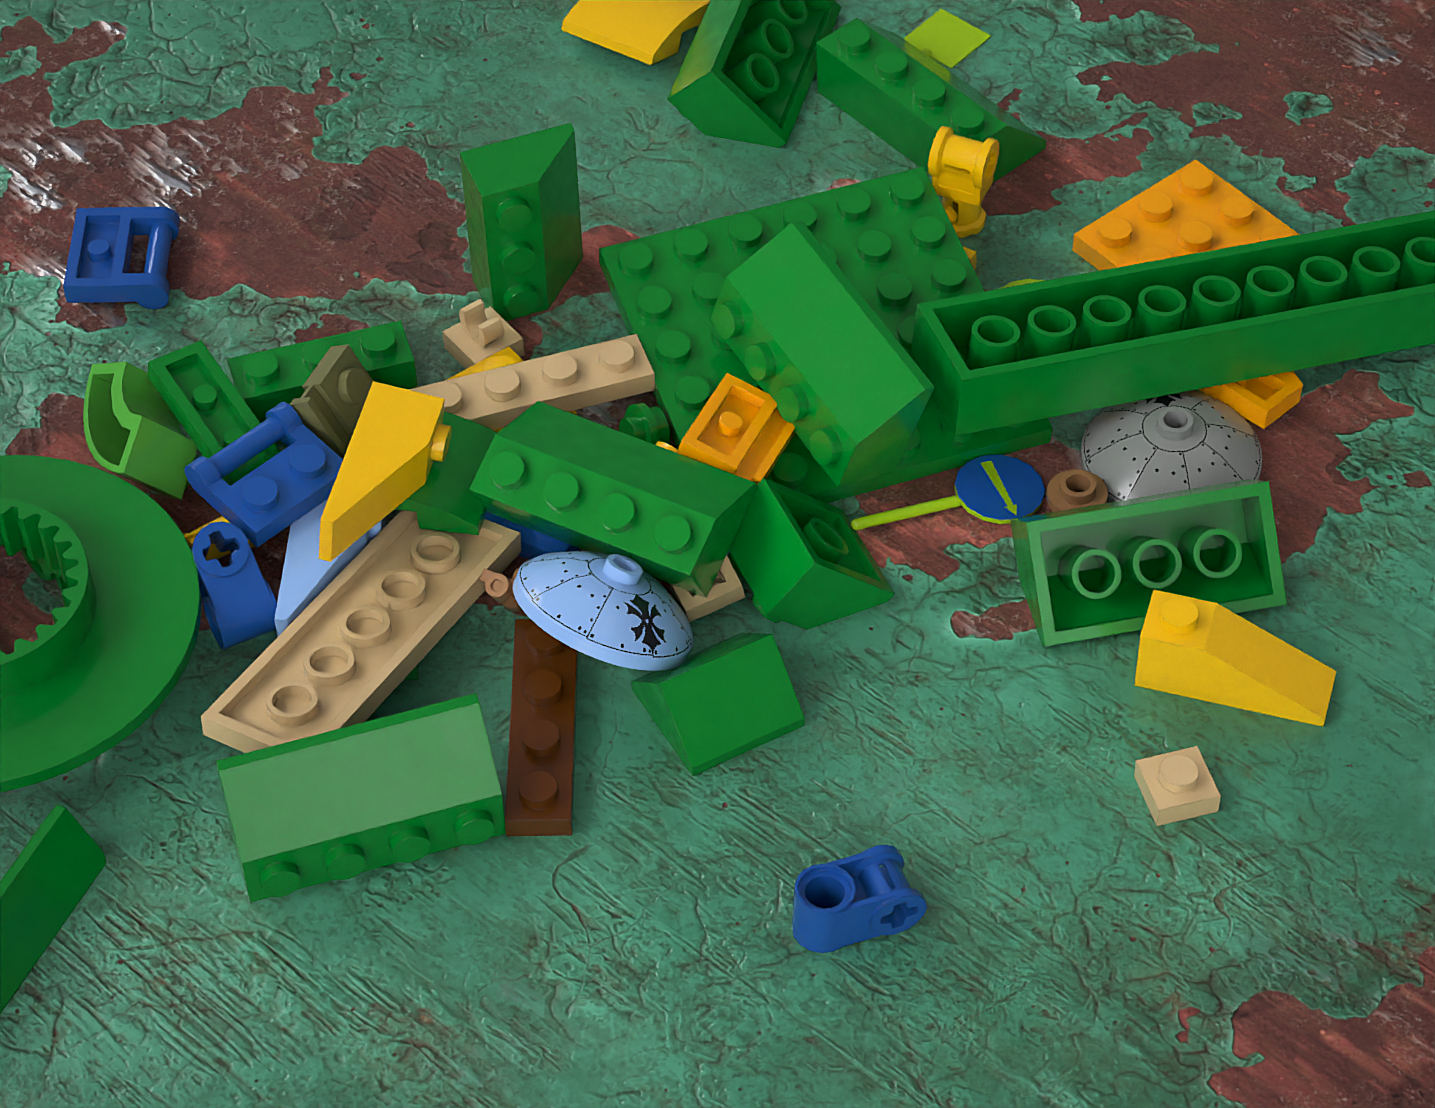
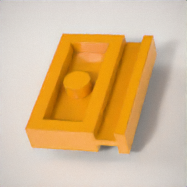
M726 373L681 440L677 453L758 484L763 478L767 479L795 434V426L793 423H789L782 418L776 408L777 403L770 394Z

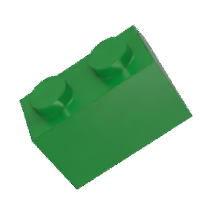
M763 478L757 484L758 488L729 548L727 557L733 568L746 579L754 593L752 602L765 618L774 623L784 621L808 630L886 603L895 594L857 531L851 527V522L842 509L766 478Z

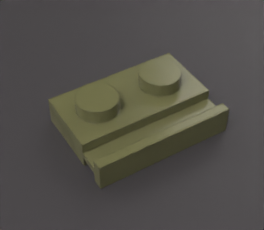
M349 344L332 346L302 386L305 390L300 398L293 399L289 405L293 407L302 423L344 459L373 380Z

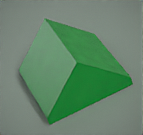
M740 633L688 656L686 661L676 668L653 671L631 681L633 692L692 776L805 726V717L773 634Z

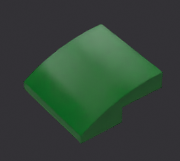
M444 412L443 424L452 426L451 440L444 462L433 461L426 483L395 508V510L416 512L420 529L479 535L487 510L471 493L469 488L497 432L471 420Z

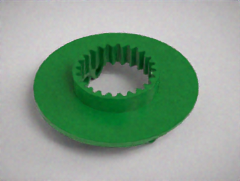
M0 455V546H4L7 556H14L21 551L31 569L43 580L50 581L55 578L62 592L65 606L56 607L51 611L54 625L39 624L35 627L38 639L33 642L22 638L15 640L14 652L10 654H5L0 650V792L34 785L65 774L113 748L138 729L159 708L174 689L186 669L196 644L201 620L202 601L199 577L192 551L183 533L170 515L155 500L136 486L113 474L70 460L44 456Z

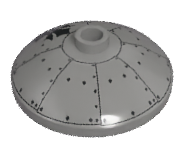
M1191 390L1103 407L1095 414L1085 429L1081 445L1082 470L1092 472L1104 481L1108 489L1107 503L1246 479L1259 480L1262 468V449L1255 431L1243 416L1220 400Z

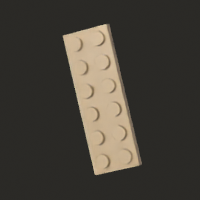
M401 510L200 716L203 735L248 753L365 722L485 592V584L479 580L484 568L495 573H502L522 551L521 533L486 519L483 521L479 535L420 529L417 513Z

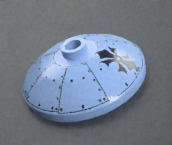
M592 551L546 553L523 563L513 581L515 599L533 622L562 643L598 660L630 669L662 671L676 668L684 663L693 647V631L682 608L654 577L645 572L638 563L628 557Z

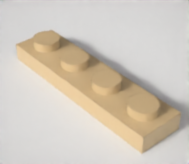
M637 334L409 390L444 398V412L471 420L491 430H497L507 426L537 401L570 412L654 391L655 375Z

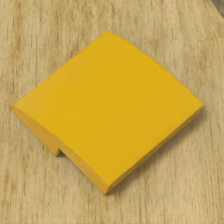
M579 0L564 18L561 30L653 65L678 53L682 33L700 25L711 0Z

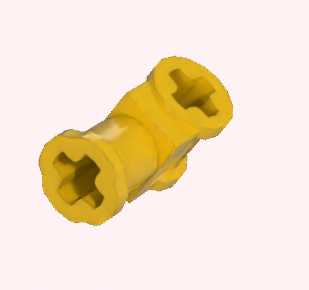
M941 126L930 150L928 173L932 176V185L937 195L942 196V204H945V210L950 206L958 214L957 221L952 225L958 238H965L969 235L978 234L985 227L986 212L981 207V202L993 182V175L999 156V142L992 138H987L985 142L962 137L955 135L951 127Z

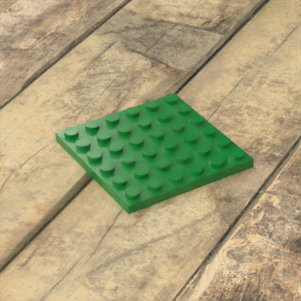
M923 166L599 248V264L629 335L637 334L654 371L655 390L653 393L660 409L666 416L670 434L677 449L681 440L726 373L762 390L755 379L749 375L746 367L726 341L717 333L709 318L725 278L792 222L802 220L909 355L911 354L918 303L985 291ZM930 396L895 472L837 487L795 433L767 479L822 502L830 503L962 467L968 461L982 455H1006L1050 443L1053 428L1048 418L955 436L932 396Z

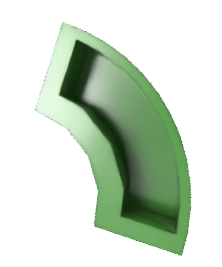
M128 362L92 364L85 391L83 423L86 442L94 459L107 470L165 497L182 500L184 490L189 485L184 468L194 461L198 449L191 439L185 437L181 431L178 419L147 377L148 372Z

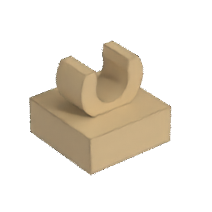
M481 299L461 308L459 311L461 322L442 331L444 348L465 369L508 346L519 357L525 355L523 337L491 306L485 309L484 302Z

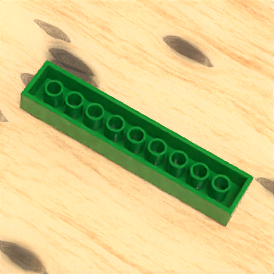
M1435 210L918 303L910 356L935 386L931 396L953 434L957 436L1435 344Z

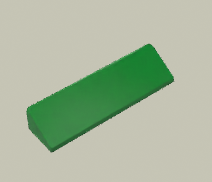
M58 804L50 811L0 880V1014L106 865V857L101 848L67 808Z

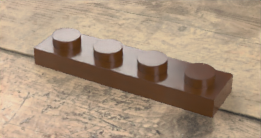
M515 619L505 808L506 835L572 836L579 651L557 640L531 619Z

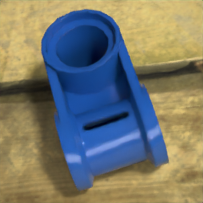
M222 521L210 523L203 527L194 538L191 551L198 572L200 595L205 615L220 648L225 650L276 630L274 620L277 607L276 599L268 582L261 574L248 539L242 530L231 523ZM215 544L219 552L230 550L231 556L226 567H222L217 559L208 561L205 559L210 545Z
M886 844L874 846L853 856L825 864L812 865L804 869L797 877L794 887L792 931L797 942L809 951L819 953L834 952L841 947L874 937L900 933L916 924L925 914L927 905L922 893L917 889L911 888L902 871L904 859L899 849Z

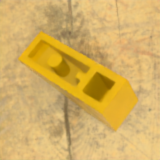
M373 381L320 519L318 559L329 562L334 560L426 483L434 460L444 462L452 434V426L443 424L444 398Z
M1153 590L1140 635L1134 686L1324 727L1336 670L1218 603Z

